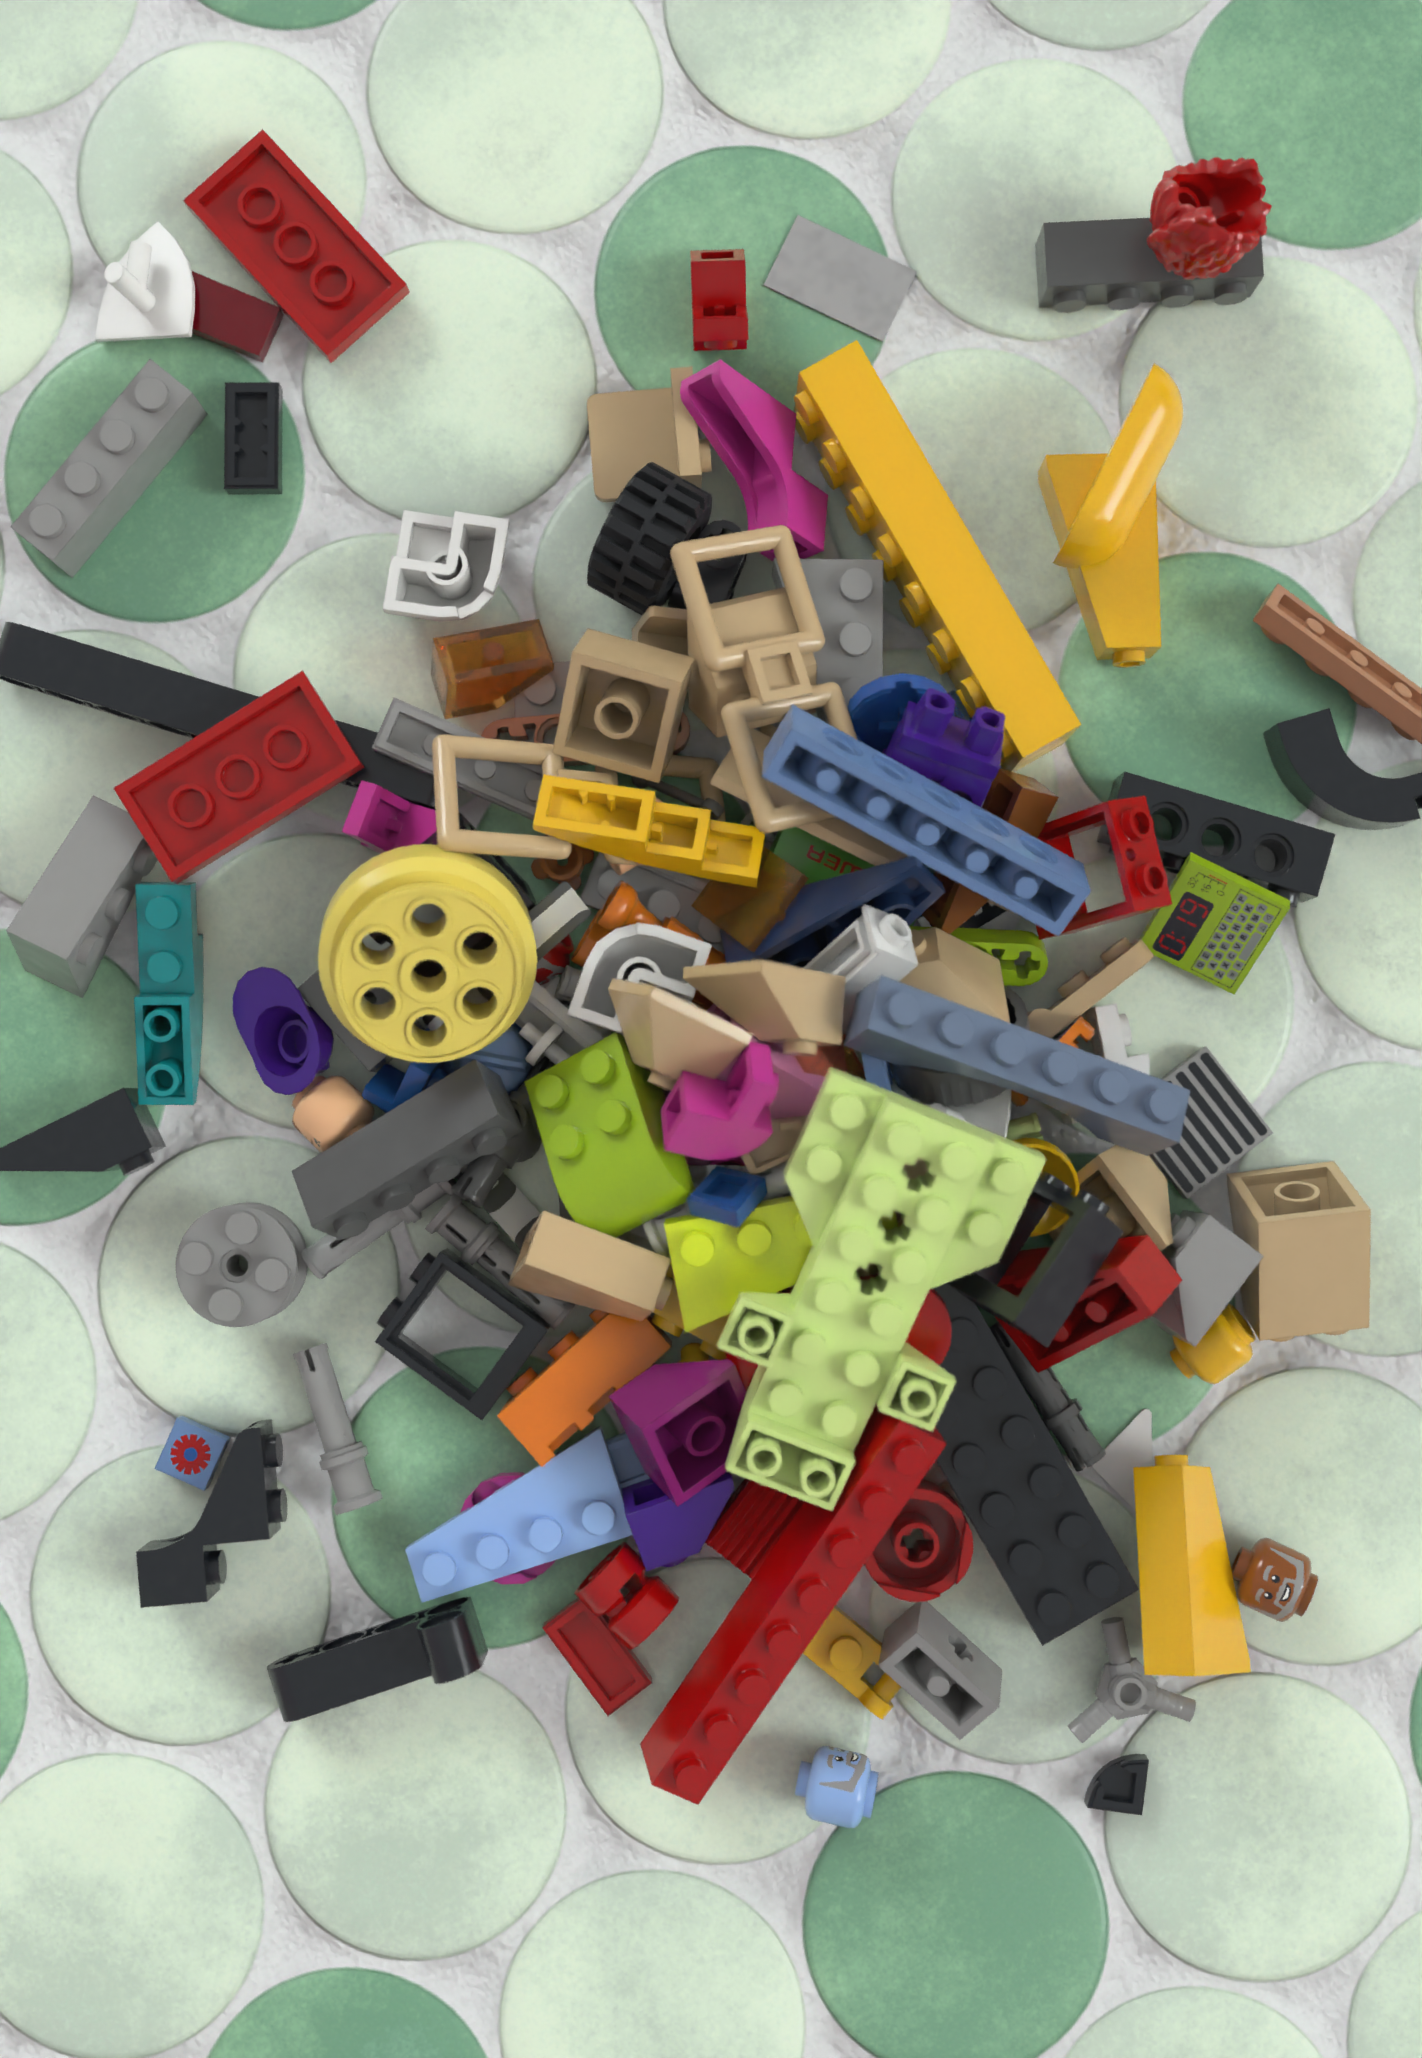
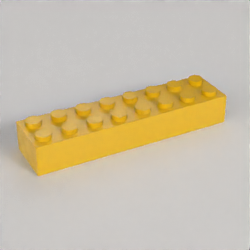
M858 340L800 371L797 392L794 396L795 428L804 443L808 444L813 441L822 457L818 461V465L825 481L832 490L840 488L849 503L845 507V512L850 524L859 536L866 533L876 552L872 553V559L883 560V579L886 582L894 581L903 596L899 600V606L904 617L912 628L915 629L920 626L930 643L926 646V652L933 667L940 675L947 672L957 689L953 693V699L961 715L966 721H970L976 709L984 706L1002 712L1005 715L1000 765L1002 769L1016 772L1063 745L1081 726L1080 721Z

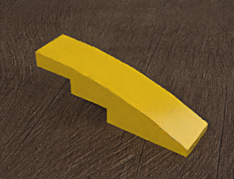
M543 774L533 821V830L587 849L699 878L757 888L765 833L760 832L755 826L711 820V810L656 802L655 791Z

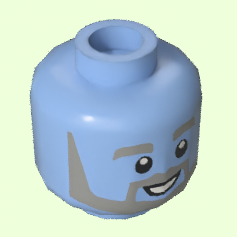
M822 1746L815 1752L812 1763L801 1761L795 1795L805 1797V1811L810 1819L845 1828H855L861 1822L862 1816L871 1818L879 1772L871 1771L870 1761L864 1754Z

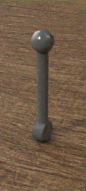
M632 776V782L637 788L650 787L695 808L711 810V819L718 820L724 812L723 807L711 798L704 800L661 780L659 783Z

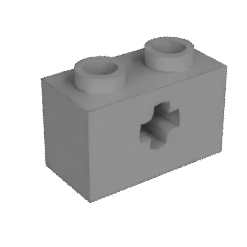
M927 1601L916 1602L885 1629L878 1666L959 1740L999 1708L1002 1669Z

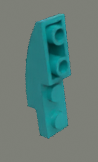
M140 882L135 884L140 993L134 997L139 1105H194L197 1098L201 1059L204 983L203 934H199L197 929L196 882H180L178 884L173 882Z

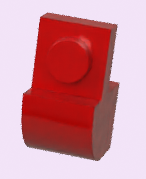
M744 249L690 251L693 350L747 349V340L749 339Z

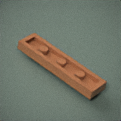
M1277 584L1265 598L1253 618V621L1261 626L1262 632L1271 641L1281 645L1286 644L1301 655L1312 671L1321 676H1329L1346 688L1350 697L1357 704L1365 708H1373L1391 721L1393 728L1401 736L1408 740H1417L1422 744V688L1280 584Z

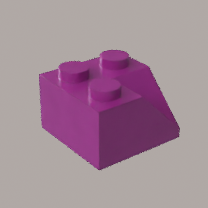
M729 1359L654 1364L609 1396L644 1472L677 1507L727 1472L725 1465L746 1394L735 1364Z

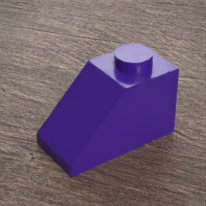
M727 1471L678 1507L651 1478L621 1488L625 1516L646 1571L660 1566H676L685 1561L689 1556L701 1551L735 1488L731 1472Z

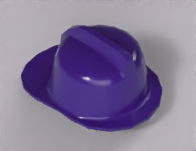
M259 967L247 971L238 981L233 994V1016L238 1031L254 1061L258 1074L266 1086L275 1093L284 1095L302 1092L314 1080L316 1074L330 1068L329 1059L332 1055L334 1044L333 1032L314 1009L306 1005L300 991L288 976L277 969Z

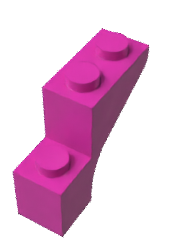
M721 359L682 380L680 397L684 406L729 469L742 492L747 511L748 530L784 525L791 531L799 559H807L824 551L828 494L792 470L796 413ZM773 549L759 552L771 561L776 558Z

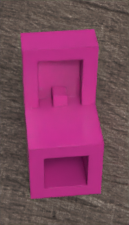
M361 780L341 832L361 841V845L382 854L399 847L419 845L437 831L436 810L410 803L377 784Z
M750 1041L748 1046L741 1052L725 1081L682 1070L661 1108L664 1150L704 1160H725L742 1156L761 1146L773 1133L769 1105H771L776 1096L779 1083L778 1074L773 1071L770 1046Z

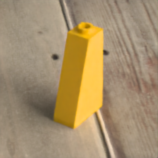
M1108 453L1045 456L1038 470V483L1060 548ZM1156 481L1127 539L1112 557L1092 565L1079 566L1075 569L1067 568L1096 659L1112 660L1114 667L1127 668L1144 665L1145 659H1150L1161 648Z
M1188 1455L1154 1456L1155 1466L1133 1467L1144 1675L1208 1676L1251 1673L1250 1658L1211 1468L1189 1465Z

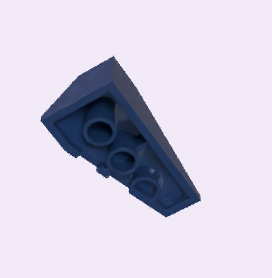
M912 856L761 896L718 922L726 963L765 960L804 968L863 914L861 907L864 904L888 914H895L904 921H907L909 926L945 893L943 883L917 858Z

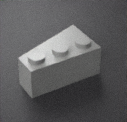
M774 558L772 578L776 589L785 587L777 560ZM800 559L825 637L824 647L817 652H813L817 663L816 685L827 682L837 683L841 687L848 707L849 700L862 686L883 676V560ZM824 707L816 708L818 719L828 723Z
M93 795L6 930L25 971L81 998L84 997L136 892L135 884L140 883L143 876H147L157 862L156 856L127 811Z

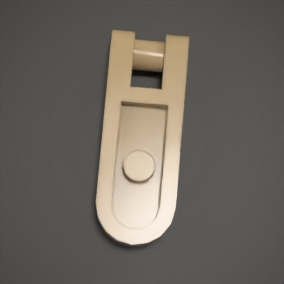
M1125 936L1099 956L1105 965L1088 977L1081 970L1057 989L1062 998L1048 1009L1042 1008L1027 1012L1030 1030L1052 1038L1147 964L1154 957L1153 953L1141 939L1131 944Z

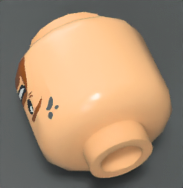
M343 1076L315 1077L302 1092L296 1094L292 1102V1106L295 1109L292 1119L294 1127L320 1153L371 1123L374 1116V1107L370 1101L364 1099L362 1093Z

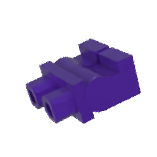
M929 688L918 703L908 701L902 719L895 728L887 749L884 748L882 754L973 804L982 807L992 780H994L1000 769L1005 715L1002 712L984 706L976 709L970 722L952 716L955 700L949 694Z

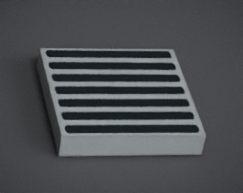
M1201 1047L1161 1078V1080L1190 1090L1180 1143L1153 1153L1150 1156L1182 1198L1188 1199L1273 1132L1209 1049Z

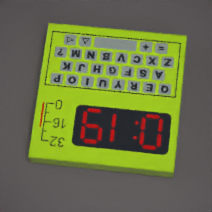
M1190 852L1169 887L1173 905L1156 909L1139 939L1145 943L1154 956L1235 995L1289 911L1290 900Z

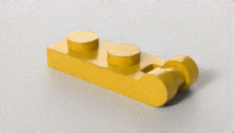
M835 1606L803 1654L859 1699L878 1718L883 1720L894 1705L891 1700L901 1689V1686L886 1673L881 1676L874 1686L862 1677L873 1662L877 1665L879 1664L882 1643L838 1606Z

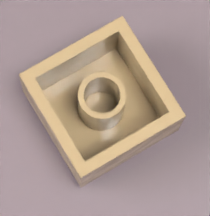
M588 628L572 651L553 754L659 783L673 755L695 658Z

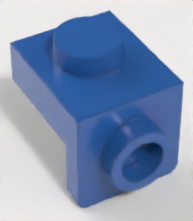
M411 1062L406 1073L390 1064H385L365 1085L362 1097L387 1113L445 1078L449 1073L442 1069L445 1062Z

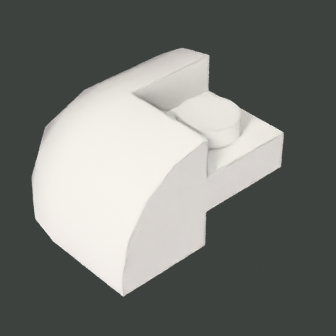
M403 510L396 556H391L383 611L392 615L446 622L467 619L481 610L494 596L501 577L510 525L509 519L458 511L454 512L453 518Z
M636 923L616 928L597 941L586 959L567 1014L596 1026L623 1034L608 990L612 978L655 986L691 1004L696 989L683 979V968L705 965L712 944L657 925Z

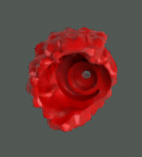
M1214 157L1209 161L1200 159L1196 164L1191 162L1185 166L1178 165L1164 171L1162 180L1155 188L1151 200L1149 220L1152 223L1153 232L1147 237V245L1153 250L1156 259L1163 264L1167 272L1173 271L1174 275H1180L1186 280H1194L1195 278L1205 279L1208 277L1216 278L1220 272L1226 273L1230 271L1234 263L1259 244L1260 237L1264 236L1267 232L1266 216L1271 211L1272 205L1262 202L1266 188L1261 184L1263 177L1259 173L1258 164L1255 159L1239 158L1233 161L1231 158L1222 160L1220 157Z

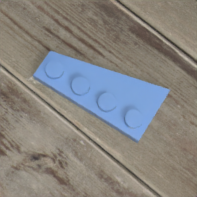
M602 1426L586 1434L582 1439L563 1451L557 1452L543 1467L538 1465L516 1480H512L476 1505L467 1508L409 1544L405 1551L421 1603L633 1535L625 1516L622 1490Z

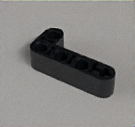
M462 1597L287 1655L268 1665L267 1671L283 1721L293 1722L429 1676L433 1677L435 1684L447 1683L463 1678L481 1668L487 1656L488 1648L471 1597Z

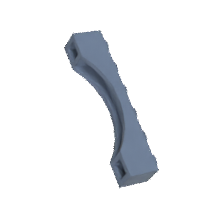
M882 975L857 993L843 1046L896 1065L954 1073L1016 1091L1065 1113L1085 1126L1097 1138L1146 1156L1180 1143L1190 1090Z

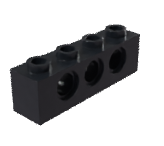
M1123 772L1114 780L1108 801L1146 796L1150 815H1162L1171 823L1172 836L1170 840L1163 841L1156 838L1165 871L1178 874L1190 852L1290 900V907H1297L1298 902H1305L1318 897L1335 838L1334 833L1128 772ZM1107 824L1101 825L1097 842L1110 845L1108 852L1114 855ZM1205 830L1215 831L1221 836L1224 843L1221 856H1213L1204 849L1202 835ZM1258 845L1266 846L1273 852L1275 866L1272 872L1264 871L1256 864L1254 854Z

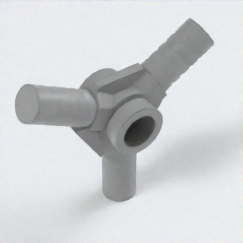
M1111 1617L1102 1620L1109 1662L1104 1663L1095 1691L1098 1699L1068 1725L1078 1740L1083 1744L1113 1716L1119 1720L1148 1714L1151 1709L1190 1722L1195 1713L1196 1701L1158 1688V1682L1152 1675H1144V1666L1136 1657H1131L1122 1617Z

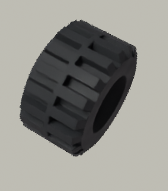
M649 462L624 487L601 528L588 563V586L640 615H643L650 606L662 607L671 596L678 580L670 556L671 549L676 543L698 539L699 534L708 525L710 519L712 495L656 463Z

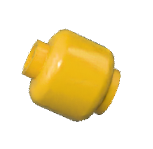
M1228 1304L1195 1347L1172 1335L1176 1348L1170 1351V1356L1178 1369L1188 1379L1197 1375L1201 1380L1209 1384H1217L1249 1362L1253 1355L1251 1343L1256 1340V1337L1239 1311L1233 1305Z

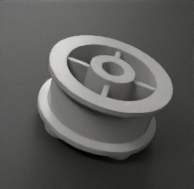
M245 1202L219 1207L198 1218L184 1234L176 1256L177 1282L183 1297L190 1307L206 1320L227 1327L250 1326L282 1312L298 1296L304 1285L308 1266L301 1254V1251L306 1248V1244L294 1222L284 1213L269 1205ZM241 1255L248 1261L247 1272L243 1271L239 1265Z

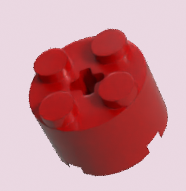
M922 1479L864 1565L872 1579L887 1594L908 1602L931 1601L940 1597L943 1592L950 1589L954 1584L957 1585L966 1575L973 1556L972 1532L965 1515L954 1498L936 1483ZM919 1528L925 1540H916L914 1548H907L902 1538L903 1535H910L913 1529Z

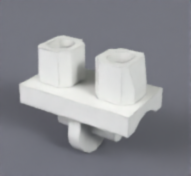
M559 977L542 985L534 981L530 997L515 1021L522 1028L519 1034L534 1046L525 1058L533 1067L544 1056L556 1065L606 1038L612 1032L567 1014L569 1010L567 1007L570 1003L554 997Z

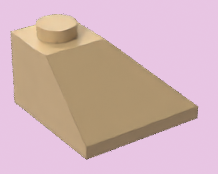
M937 927L922 930L911 929L912 943L918 966L899 982L1010 1023L999 959Z
M765 960L683 968V979L759 1040L783 1044V1054L817 1056L818 1046L841 1045L845 977Z
M612 978L608 987L633 1064L651 1072L647 1082L669 1092L674 1087L682 1070L715 1079L748 1046L753 1035L655 986Z
M1115 1145L1096 1156L1077 1172L1080 1185L1079 1191L1084 1190L1092 1194L1110 1208L1106 1217L1124 1231L1120 1238L1148 1234L1160 1251L1173 1243L1167 1179L1149 1155L1146 1156ZM1070 1216L1058 1228L1048 1232L1054 1242L1071 1218Z

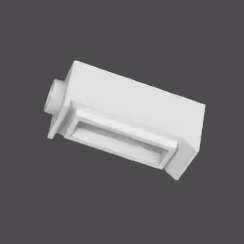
M866 904L861 907L863 914L804 967V969L845 977L842 1031L849 1025L857 993L881 975L899 982L918 966L912 943V932L907 921H904L895 914L885 913Z

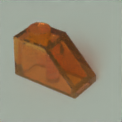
M539 619L433 638L430 675L444 719L497 710L554 669V662Z

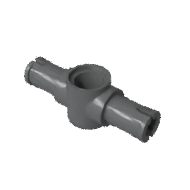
M544 1056L531 1069L525 1081L551 1068L555 1064ZM525 1081L517 1091L512 1090L508 1094L523 1131L508 1139L507 1144L501 1150L490 1155L480 1156L470 1162L456 1184L451 1188L456 1195L468 1203L472 1200L471 1203L478 1208H482L485 1199L506 1168L512 1169L515 1163L524 1162L532 1158L541 1146L542 1139Z

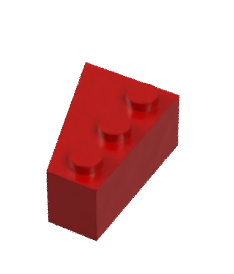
M1148 1234L1119 1238L1048 1348L997 1317L995 1318L1037 1373H1040L1154 1315L1181 1283L1182 1278ZM1051 1247L1021 1250L997 1286L1018 1297Z

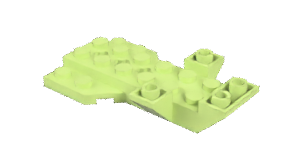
M830 1067L784 1168L786 1182L813 1246L791 1293L739 1294L717 1343L718 1349L759 1364L745 1394L725 1465L726 1471L833 1511L855 1464L854 1450L876 1403L880 1412L933 1432L956 1383V1379L949 1372L905 1342L929 1289L999 1262L1047 1160L1044 1154ZM918 1158L924 1159L928 1171L923 1176L918 1175L915 1179L908 1178L903 1168L905 1164L910 1163L915 1166ZM893 1211L900 1212L904 1223L899 1227L894 1226L892 1230L884 1229L880 1218L885 1215L891 1219ZM869 1263L877 1264L880 1273L877 1277H871L870 1280H861L857 1271L859 1267L867 1270Z

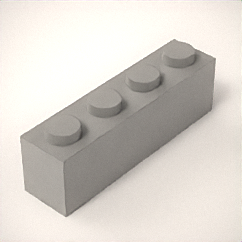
M149 359L11 525V528L73 578L208 415L189 389L153 360Z

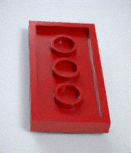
M263 129L183 200L188 210L330 363L336 360L410 293L407 284Z
M302 670L113 789L171 882L178 884L365 767L310 679Z

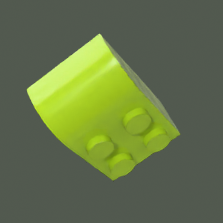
M617 1032L525 1081L551 1173L564 1206L576 1223L615 1238L687 1202V1198L695 1190L685 1156L664 1150L661 1108L666 1099L663 1090L647 1082L651 1072L633 1064L625 1038Z

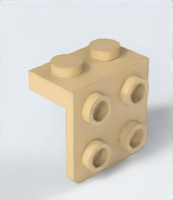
M692 366L670 368V388L599 393L589 397L587 413L595 496L599 501L616 502L630 479L649 462L656 463L702 489V473L712 472L710 442L708 439H699L697 423L684 406L680 397L681 381L693 375Z

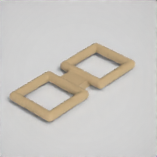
M777 525L676 543L671 549L670 556L705 666L713 672L742 667L751 695L750 699L726 704L722 708L721 717L757 829L762 833H772L836 817L808 801L774 808L766 780L762 777V767L748 727V722L787 714L792 704L802 710L823 706L829 725L857 739L841 687L835 682L811 686L803 662V654L817 652L824 647L825 637L791 531L784 525ZM773 549L799 632L723 647L697 563Z
M446 734L438 735L432 742L437 843L442 850L459 853L556 860L565 859L571 853L570 842L550 835L539 836L460 830L455 758L542 765V775L619 786L617 771L596 765L595 772L564 769L563 756L553 754L554 744ZM672 755L663 776L699 779L701 798L704 800L711 798L724 809L722 815L715 821L726 822L722 790L710 784L714 773L719 767L718 763L712 758ZM603 853L604 858L613 864L647 866Z

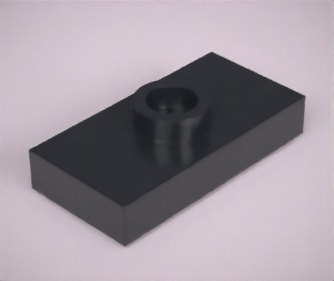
M279 382L225 383L224 489L228 494H282L283 389Z

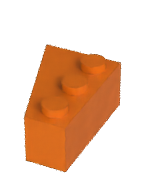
M596 1309L593 1310L588 1316L593 1320L594 1324L578 1338L571 1330L547 1352L554 1359L538 1374L532 1367H529L506 1388L512 1397L506 1402L497 1417L541 1467L555 1456L553 1452L577 1430L582 1431L595 1419L593 1416L610 1402L609 1396L646 1371L672 1347V1340L661 1328L651 1322L652 1317L650 1315L643 1321H638Z

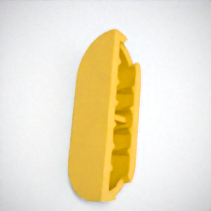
M1155 363L1149 370L1053 562L1058 566L1075 569L1079 566L1096 564L1112 557L1121 548L1179 435L1183 421L1181 394L1172 377Z

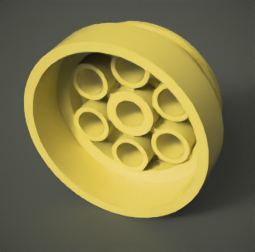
M419 844L399 847L373 857L352 872L333 895L323 919L318 950V967L322 989L331 1009L340 1022L356 1038L374 1050L388 1056L418 1063H437L458 1059L481 1050L498 1039L510 1028L523 1011L533 989L537 968V951L532 922L527 907L514 885L504 874L484 859L472 853L450 852L442 850L439 845ZM429 903L439 906L444 911V914L433 923H424L413 916V911L418 906ZM383 932L392 938L393 943L384 950H372L364 945L362 939L369 933ZM474 932H485L494 938L493 943L483 950L470 949L463 942L468 935ZM423 960H435L444 967L442 972L434 977H422L413 970L414 966ZM380 987L390 991L394 997L385 1004L377 1005L368 1002L363 994L371 988ZM475 987H484L494 993L489 1001L482 1004H473L464 998L466 992ZM428 1014L435 1015L444 1022L439 1028L432 1031L422 1030L414 1024L416 1019Z

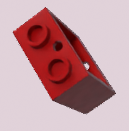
M1146 796L1106 801L1045 824L1037 839L1074 858L1069 836L1107 824L1125 897V902L1092 912L1087 911L1084 901L1060 936L1077 933L1173 905ZM1036 925L1039 940L1057 937V935Z

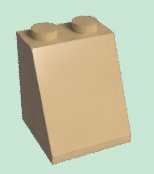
M1334 1161L1227 1174L1233 1233L1264 1256L1240 1287L1244 1315L1259 1341L1284 1342L1296 1336L1321 1333L1341 1335L1349 1330L1369 1328L1371 1209Z

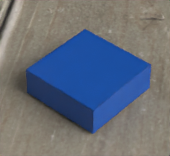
M717 1165L687 1198L690 1215L739 1228L768 1194L766 1180L764 1177Z

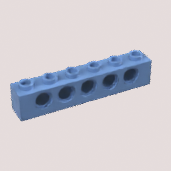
M793 704L763 752V778L910 857L914 856L921 863L1057 936H1060L1091 892L1083 863Z

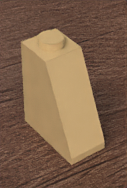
M543 1210L525 1236L508 1285L643 1321L653 1313L654 1308L663 1309L672 1288L673 1278L666 1276L671 1261L670 1258Z

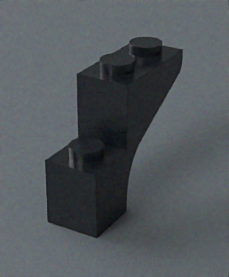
M272 1420L257 1421L237 1435L201 1518L193 1530L169 1539L152 1540L136 1551L141 1608L208 1602L220 1590V1584H224L226 1580V1557L223 1550H217V1544L268 1540L281 1529L280 1522H285L287 1519V1496L284 1488H277L276 1467H281L283 1446L280 1434H273Z

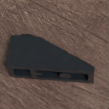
M121 1088L1 1147L0 1171L103 1172L121 1169L123 1175L126 1176L154 1163L155 1161L151 1154L166 1147L147 1105H139L138 1088Z

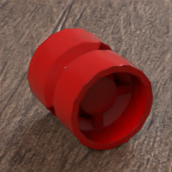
M623 1542L599 1562L581 1582L574 1594L595 1616L606 1614L609 1617L607 1628L628 1650H632L646 1640L668 1617L677 1605L679 1596L659 1576L647 1577L642 1558L626 1542ZM622 1587H625L629 1590V1593L625 1597H623V1594L619 1591Z

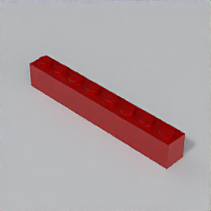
M876 1403L854 1450L855 1464L833 1511L807 1501L804 1502L640 1743L651 1785L699 1805L947 1445L936 1426L933 1432L880 1412Z

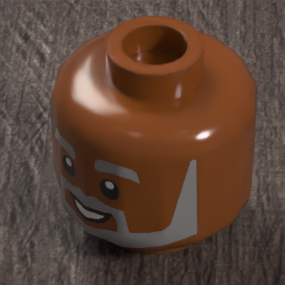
M1270 1538L1258 1540L1251 1550L1241 1547L1231 1567L1233 1579L1238 1581L1236 1587L1238 1601L1255 1611L1281 1622L1287 1621L1294 1613L1299 1616L1304 1615L1314 1595L1318 1576L1311 1573V1561L1306 1555Z

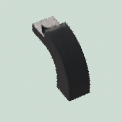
M1330 708L1277 723L1263 733L1271 761L1281 781L1300 803L1318 816L1335 824L1360 830L1391 829L1420 819L1418 809H1422V772L1403 778L1392 779L1374 776L1360 769L1350 760L1341 746Z

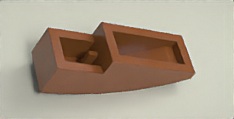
M999 769L981 808L1038 838L1059 797L1035 778ZM935 870L933 875L943 883L945 893L921 915L933 927L951 934L972 917L989 899Z

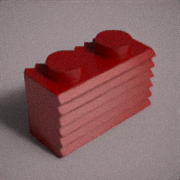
M745 1478L728 1499L705 1543L753 1579L805 1501Z

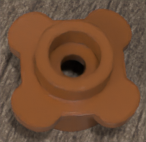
M571 843V853L567 857L568 863L565 866H560L556 859L537 858L533 860L531 870L533 875L539 880L548 878L559 884L566 881L576 891L581 886L580 875L585 865L591 863L594 859V851Z

